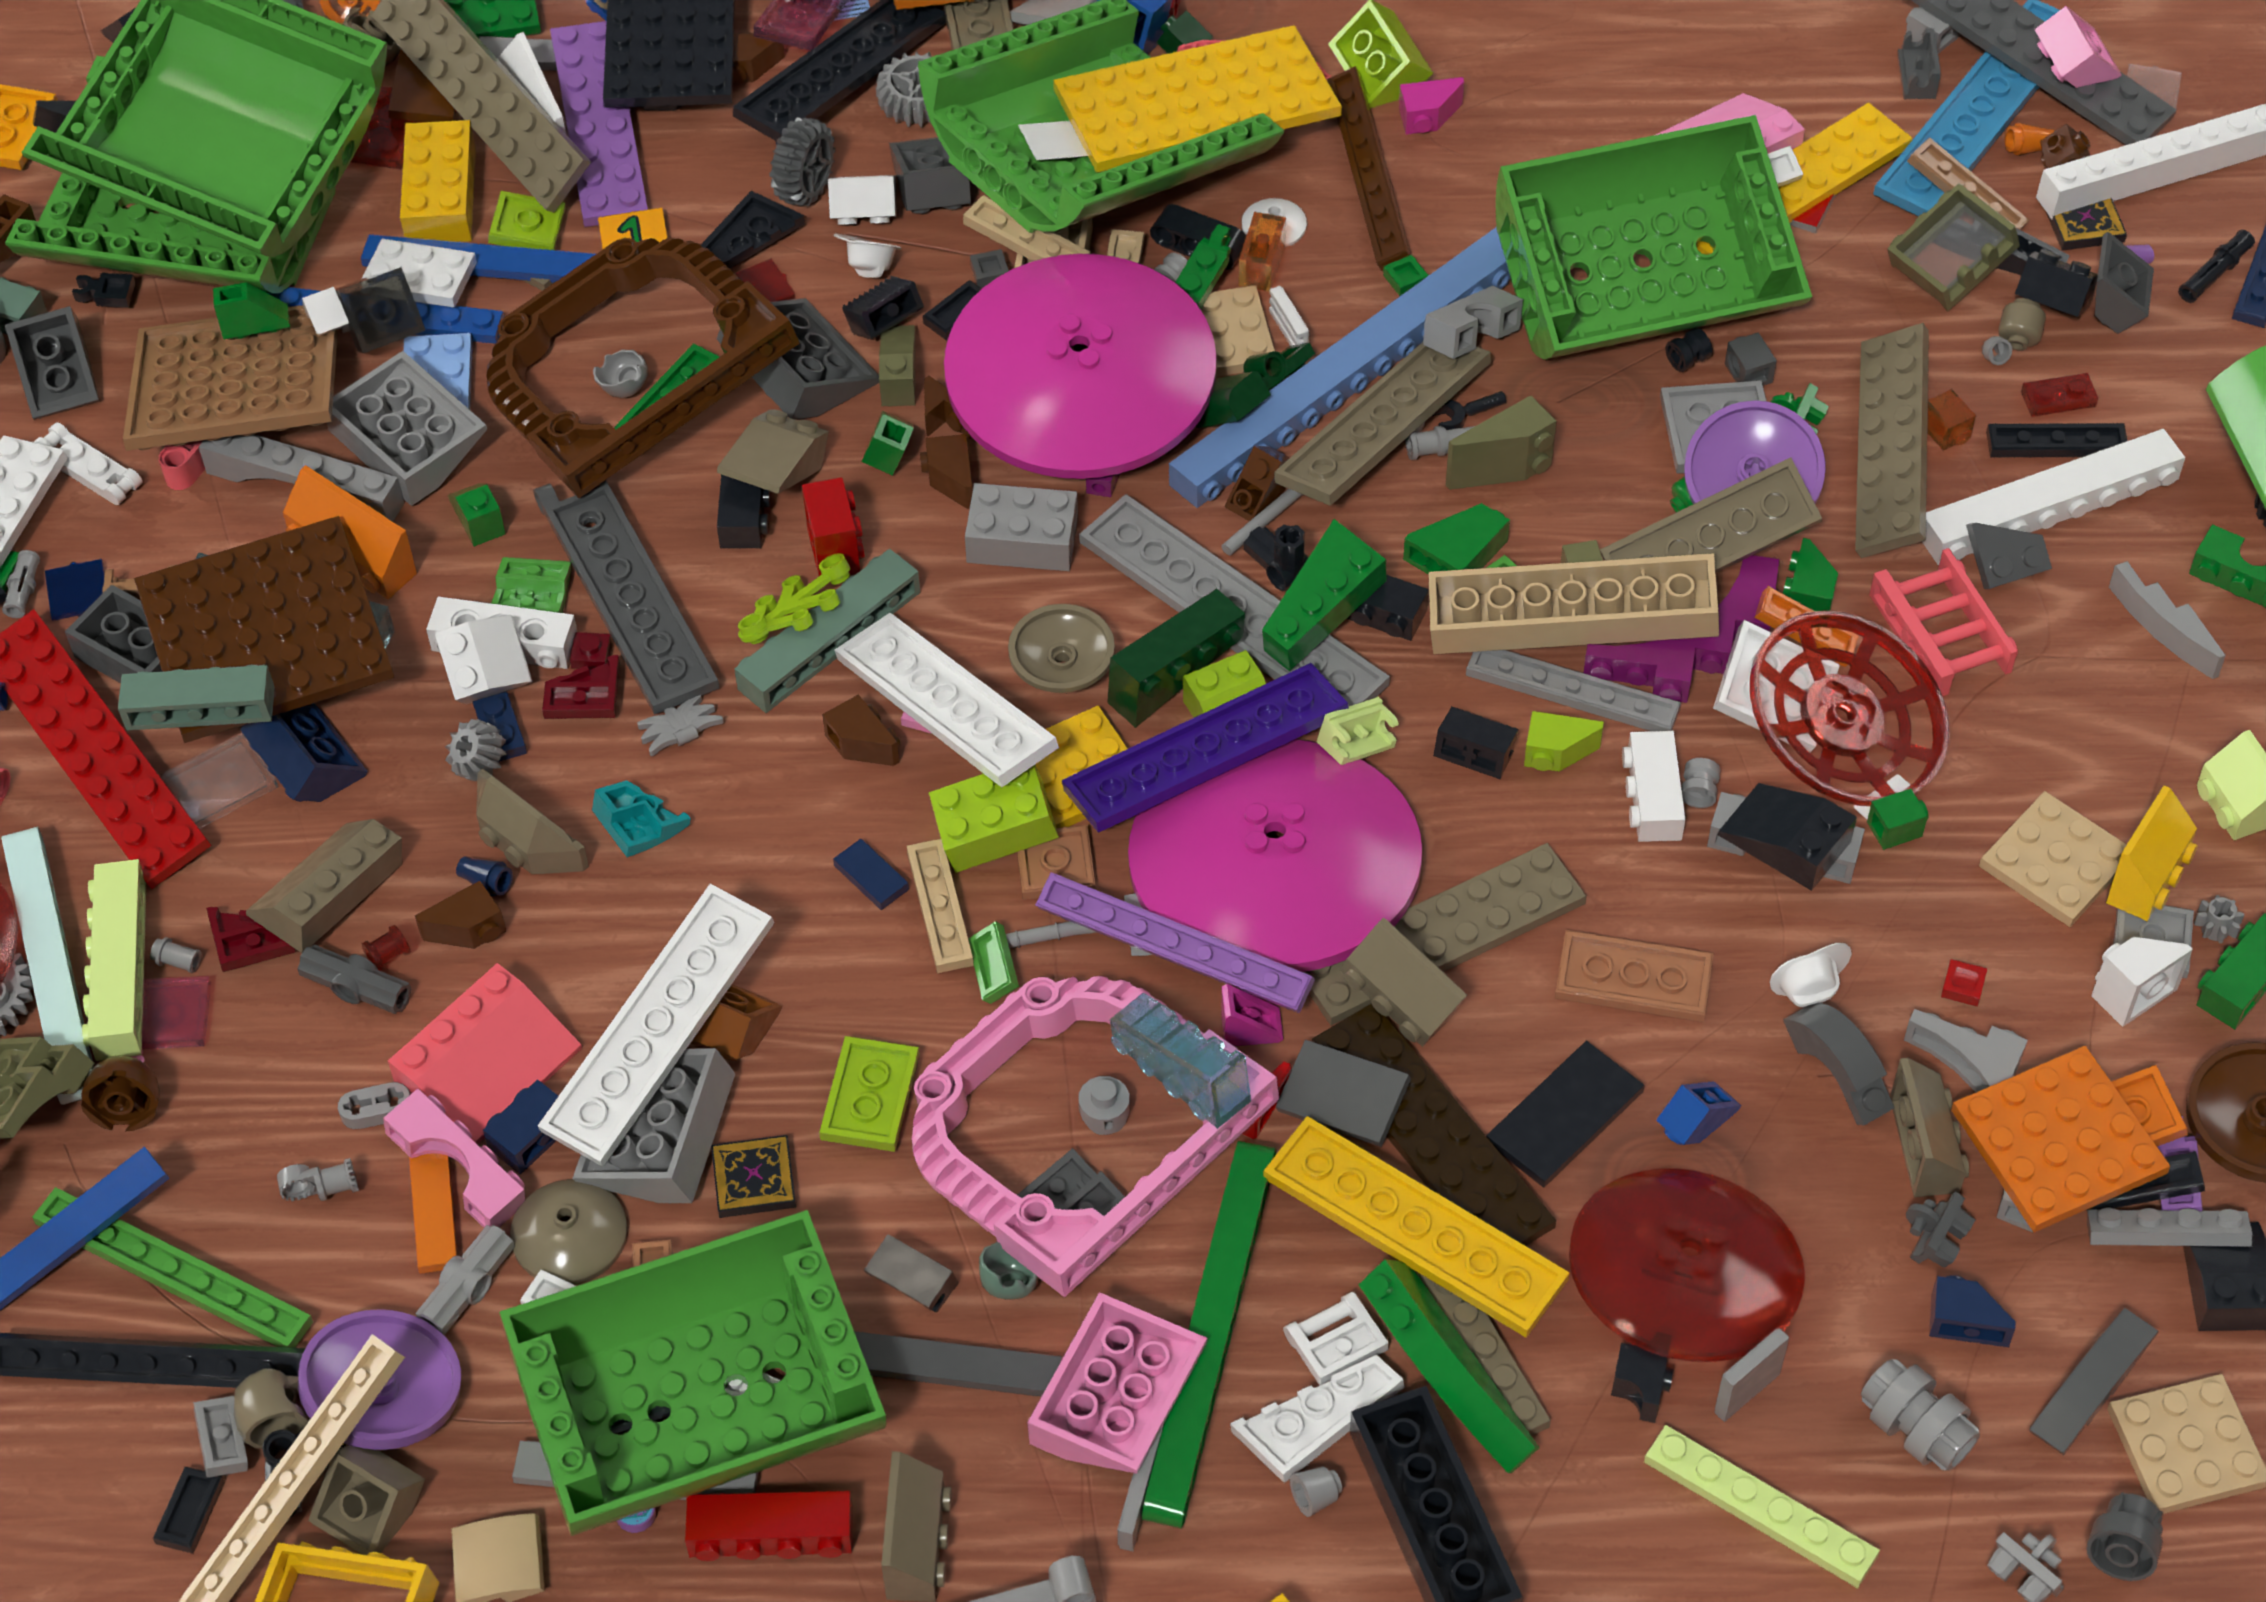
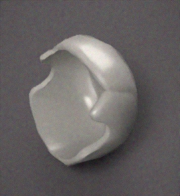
M620 350L612 355H605V361L601 368L594 367V380L610 396L627 398L633 396L643 386L648 376V366L644 358L636 351Z

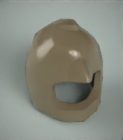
M264 1368L249 1375L239 1384L235 1390L234 1419L237 1430L245 1443L255 1448H262L263 1441L273 1431L288 1430L294 1435L302 1432L310 1421V1417L305 1409L296 1405V1398L299 1393L298 1376H286L278 1370Z

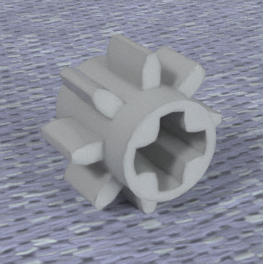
M2216 895L2215 899L2210 903L2205 900L2201 901L2194 925L2201 926L2203 938L2222 943L2228 935L2233 938L2237 937L2244 913L2237 912L2235 900L2231 901L2228 898Z

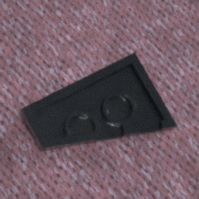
M750 191L704 240L701 246L712 251L728 268H732L805 225V218L803 214L754 191Z

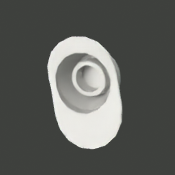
M834 233L835 237L845 240L847 243L849 265L860 276L866 278L881 277L883 272L891 267L895 251L902 249V247L896 245L876 243L854 236Z
M1834 943L1808 955L1787 961L1772 974L1770 979L1771 990L1778 995L1787 996L1792 1003L1802 1008L1831 999L1837 993L1840 986L1838 974L1848 964L1852 955L1850 946L1845 943Z

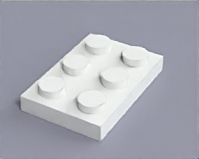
M381 239L359 283L360 290L363 294L455 308L477 263L476 256L473 252Z

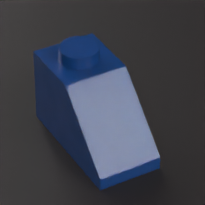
M1714 1081L1683 1084L1656 1121L1665 1128V1135L1679 1145L1696 1144L1702 1142L1738 1112L1742 1105Z

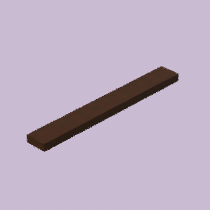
M1354 66L1328 78L1327 82L1342 106L1341 116H1338L1337 119L1378 267L1383 271V266L1409 256L1410 251L1361 75L1357 67Z

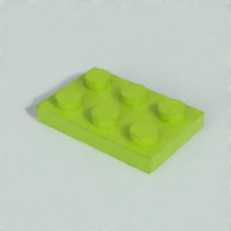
M845 1036L819 1132L820 1140L895 1152L920 1056L919 1047Z

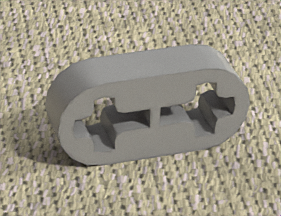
M398 1082L353 1090L340 1098L338 1111L343 1124L351 1129H363L384 1124L383 1118L396 1107L390 1106V1098L398 1097L397 1103L399 1105L410 1093L406 1086ZM360 1105V1113L353 1115V1106Z

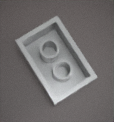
M974 483L965 533L967 563L1070 571L1078 522L1077 491Z

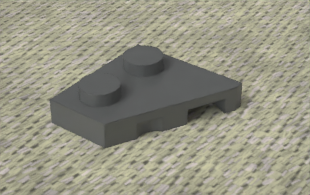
M1981 523L1966 524L1984 589H1991L2052 569L2043 535Z

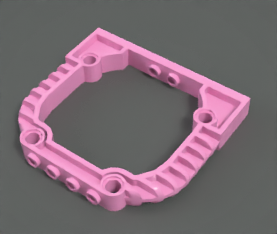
M1094 976L1087 981L1078 982L1075 977H1071L1055 983L1049 978L1038 977L1027 982L1017 992L1011 993L1001 1006L990 1015L983 1017L977 1027L964 1038L957 1040L951 1049L938 1061L929 1064L923 1074L915 1081L914 1091L918 1108L913 1121L912 1148L918 1169L924 1179L938 1194L943 1195L952 1205L961 1209L970 1219L975 1220L983 1229L993 1234L1005 1252L1063 1297H1066L1248 1129L1254 1121L1279 1100L1277 1078L1210 1029L1205 1033L1201 1032L1196 1025L1183 1019L1182 1015L1169 1009L1161 1000L1152 997L1145 989L1132 986L1130 982L1124 980L1110 981L1107 977ZM1079 1020L1106 1022L1128 1032L1179 1070L1183 1093L1192 1100L1201 1101L1203 1126L1176 1151L1169 1152L1162 1160L1161 1165L1149 1176L1142 1177L1136 1183L1134 1189L1105 1216L1094 1208L1080 1210L1054 1209L1052 1200L1043 1194L1034 1193L1021 1198L964 1156L948 1138V1134L966 1116L968 1109L967 1095L1032 1038L1045 1039L1057 1036L1068 1029L1075 1021Z

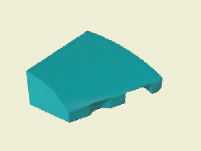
M627 780L595 789L592 811L626 857L646 851L670 839L688 827L691 820L690 816L685 812L677 816L664 809L663 800L654 795L644 793L640 787Z

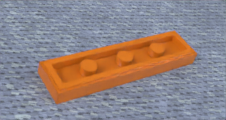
M424 1154L412 1159L409 1157L417 1267L420 1274L442 1271L447 1262L452 1257L458 1255L450 1158L443 1154Z

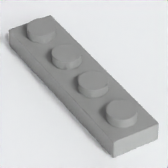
M2114 1208L2087 1210L2090 1245L2252 1246V1229L2247 1211L2224 1209L2221 1211L2201 1212L2195 1209L2175 1211L2152 1208L2141 1210H2117Z

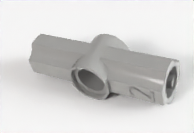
M486 1225L462 1256H454L447 1262L440 1274L439 1285L415 1313L416 1317L431 1324L445 1335L469 1304L475 1305L484 1298L490 1288L492 1275L515 1248L514 1241L497 1226Z

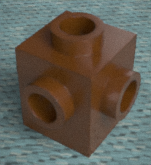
M2065 124L2040 141L2044 154L2041 156V159L2047 169L2090 156L2088 148L2091 145L2087 136L2082 131H2075L2068 124Z

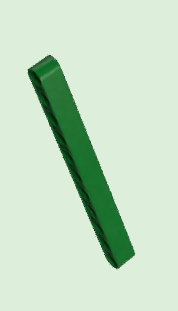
M1238 1141L1236 1144L1189 1326V1331L1206 1337L1207 1343L1165 1420L1144 1500L1143 1521L1180 1529L1184 1526L1270 1186L1267 1178L1263 1177V1171L1276 1155V1148L1244 1141Z

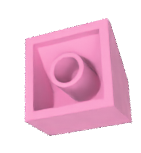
M2067 6L2035 29L2041 40L2037 45L2048 59L2051 57L2054 63L2051 69L2061 82L2066 80L2078 88L2114 80L2122 75L2095 28Z

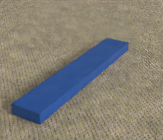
M145 1146L0 1258V1310L170 1179Z

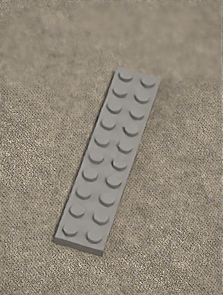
M1127 494L1121 497L1079 534V542L1177 612H1181L1217 588L1245 613L1243 637L1237 644L1231 646L1230 649L1236 653L1247 650L1257 667L1274 680L1312 663L1348 702V706L1376 698L1389 686V675L1331 635H1328L1289 672L1264 651L1262 629L1280 603V600Z

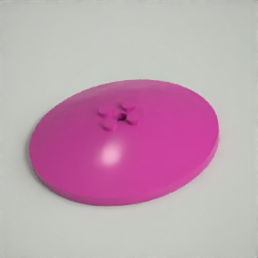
M1099 254L1059 255L1029 262L1006 272L982 288L968 302L956 319L949 334L944 359L945 382L950 403L962 426L974 440L996 457L1018 468L1045 476L1073 479L1099 478L1130 471L1152 462L1178 445L1193 430L1206 411L1213 393L1216 380L1215 342L1209 324L1198 305L1181 287L1163 274L1139 263L1114 256ZM1076 344L1088 346L1087 349L1080 352L1071 349Z
M1294 739L1137 814L1129 837V873L1134 893H1136L1143 909L1298 971L1306 972L1335 965L1346 960L1383 917L1395 927L1406 913L1418 888L1422 864V842L1416 817L1410 805L1395 785L1381 772L1361 759L1340 765L1318 743ZM1272 831H1278L1284 834L1282 837L1276 839L1269 838L1266 836L1267 833Z

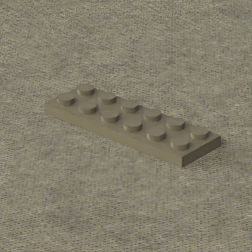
M1790 457L1600 549L1604 560L1714 553L1715 573L1822 522V517Z

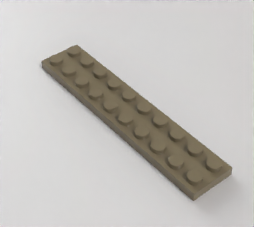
M381 0L371 16L465 120H470V125L543 208L554 213L590 165L591 161L444 0Z

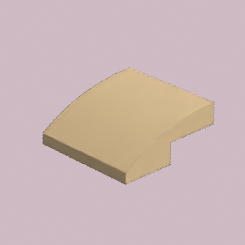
M519 1514L491 1518L451 1529L456 1602H488L497 1598H502L506 1602H513L545 1591L540 1521L537 1514Z

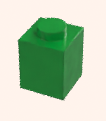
M1910 788L1872 801L1867 824L1882 849L1885 850L1923 837L1929 814L1925 803L1922 800H1918Z

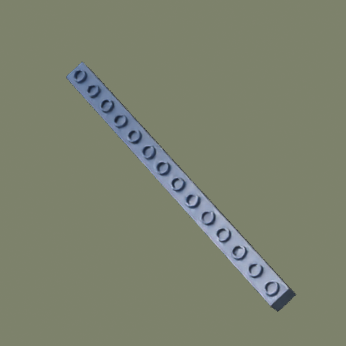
M1496 228L1269 391L1271 395L1239 421L1221 425L1169 463V486L1196 508L1207 501L1215 499L1220 491L1231 483L1237 482L1254 446H1268L1278 450L1282 446L1289 445L1298 434L1305 429L1312 428L1328 412L1337 410L1346 399L1354 393H1360L1368 383L1379 375L1386 374L1391 366L1405 358L1424 341L1426 314L1488 287L1495 286L1499 289L1505 287L1508 281L1511 280Z

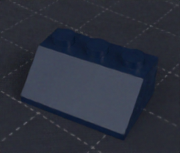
M315 703L272 716V722L248 723L240 729L249 741L250 747L267 764L268 771L276 776L285 788L286 794L295 801L321 802L364 778L368 773L367 769Z

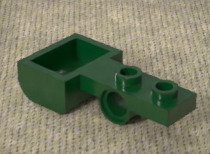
M1310 342L1288 346L1281 353L1272 351L1252 355L1244 363V373L1216 378L1208 407L1196 427L1202 428L1239 421L1271 395L1269 392L1271 389L1284 381L1285 377L1292 375L1306 365L1305 362L1315 355Z

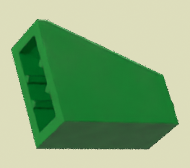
M1482 503L1409 533L1404 539L1403 560L1428 575L1429 572L1481 569L1508 542L1510 519L1506 518L1498 510H1493Z

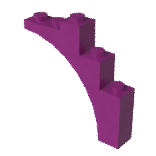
M1752 555L1742 561L1739 576L1729 594L1718 605V637L1654 640L1646 643L1618 646L1587 644L1583 673L1604 680L1625 682L1636 686H1652V694L1687 703L1692 670L1724 674L1731 653L1732 643L1735 640L1738 627L1744 620L1770 632L1771 627L1754 617L1762 592L1768 586L1776 590L1779 559Z

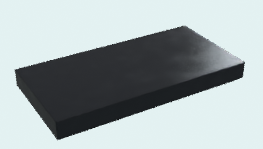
M1586 1040L1492 1129L1486 1137L1501 1155L1545 1188L1643 1093L1645 1085Z

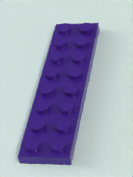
M1309 663L1063 779V790L1099 833L1321 727L1325 714L1349 709L1348 702L1312 663Z

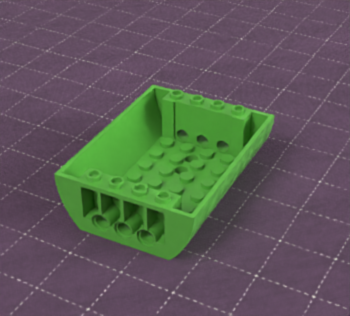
M808 1210L500 1311L519 1381L571 1536L865 1436L886 1427L885 1411ZM773 1368L781 1369L786 1373L785 1377L777 1383L766 1381L763 1374ZM733 1380H742L748 1386L747 1390L739 1396L729 1395L725 1388ZM656 1406H666L671 1410L670 1416L662 1422L652 1421L648 1417ZM619 1419L630 1421L633 1424L631 1430L624 1435H616L610 1431L611 1426Z

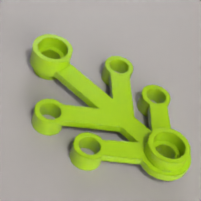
M833 554L822 560L819 564L822 575L807 586L804 585L799 575H794L784 580L781 585L783 589L778 603L773 595H765L755 602V612L747 615L738 623V636L740 640L745 643L757 644L764 641L769 636L770 631L791 625L795 631H803L814 622L808 608L820 606L822 611H830L836 608L841 600L835 589H828L816 595L813 594L829 582L836 585L849 578L850 566L844 554Z

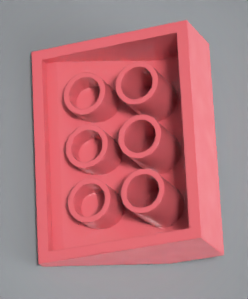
M496 963L388 1060L394 1082L406 1086L410 1095L416 1089H419L427 1097L430 1095L436 1097L445 1108V1114L453 1122L456 1120L461 1121L470 1131L471 1139L478 1145L485 1138L483 1129L492 1116L504 1111L513 1102L519 1091L530 1087L537 1079L544 1084L582 1049V1045L523 982Z

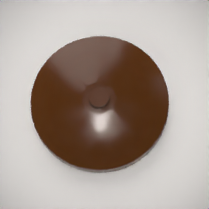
M2243 1043L2218 1051L2200 1066L2188 1091L2186 1114L2193 1136L2202 1150L2212 1160L2238 1176L2266 1183V1043Z

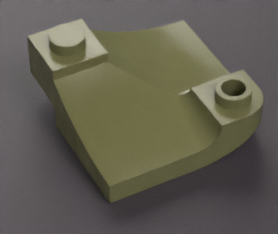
M41 1036L0 1039V1138H13L26 1120L40 1106L58 1094H75L76 1091L80 1090L94 1062L74 1044L52 1046Z

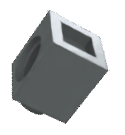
M1759 332L1748 336H1741L1728 342L1725 365L1736 382L1761 380L1763 386L1773 383L1777 360Z

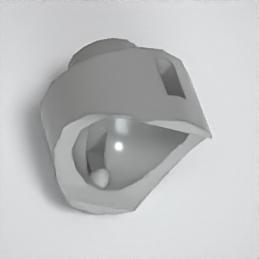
M1098 1076L1090 1079L1082 1086L1079 1092V1112L1082 1120L1091 1131L1099 1135H1110L1120 1131L1125 1125L1130 1112V1099L1126 1085L1119 1079L1110 1076Z

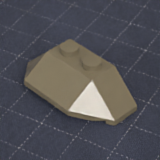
M481 769L478 772L476 816L480 827L478 833L485 844L491 848L496 846L504 852L505 857L513 866L517 868L522 866L531 874L585 871L589 867L585 847L580 842L565 833L563 829L486 770Z

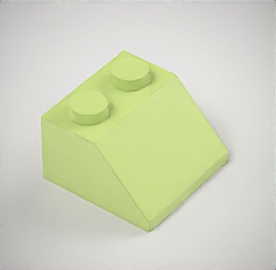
M2247 730L2204 764L2197 783L2200 797L2209 803L2216 814L2219 825L2228 831L2233 840L2266 829V752L2253 733Z

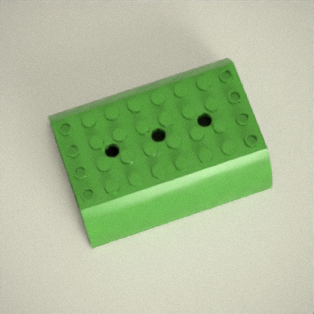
M1756 115L1500 167L1496 187V230L1515 295L1523 299L1521 315L1531 349L1541 359L1559 357L1805 305L1812 298ZM1701 241L1709 243L1713 248V253L1702 254L1698 251L1696 243ZM1638 254L1645 255L1650 261V266L1645 268L1637 266L1633 257ZM1575 267L1582 268L1587 274V279L1582 281L1574 279L1570 274V270Z

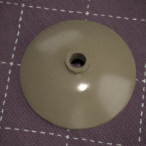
M1053 604L1035 609L1025 615L1015 625L1009 638L1008 653L1014 671L1027 684L1047 692L1068 693L1089 687L1106 674L1110 668V657L1115 653V644L1110 627L1095 612L1078 605Z
M567 1179L547 1184L525 1199L517 1209L512 1220L510 1238L514 1241L515 1248L513 1253L515 1258L528 1274L535 1278L539 1271L543 1270L574 1285L598 1277L616 1262L624 1249L628 1229L625 1212L618 1199L610 1191L594 1185L575 1182L573 1179ZM571 1216V1219L568 1221H560L562 1217Z

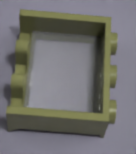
M1958 183L1951 191H1946L1939 198L1938 203L1927 213L1919 215L1914 224L1903 235L1900 234L1895 237L1887 250L1891 266L1899 269L1936 298L1948 312L2011 255L2020 244L2015 225Z

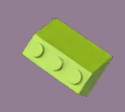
M1368 0L1328 43L1344 70L1354 66L1357 67L1370 108L1399 100L1400 84L1425 82L1433 74L1394 11L1373 0Z

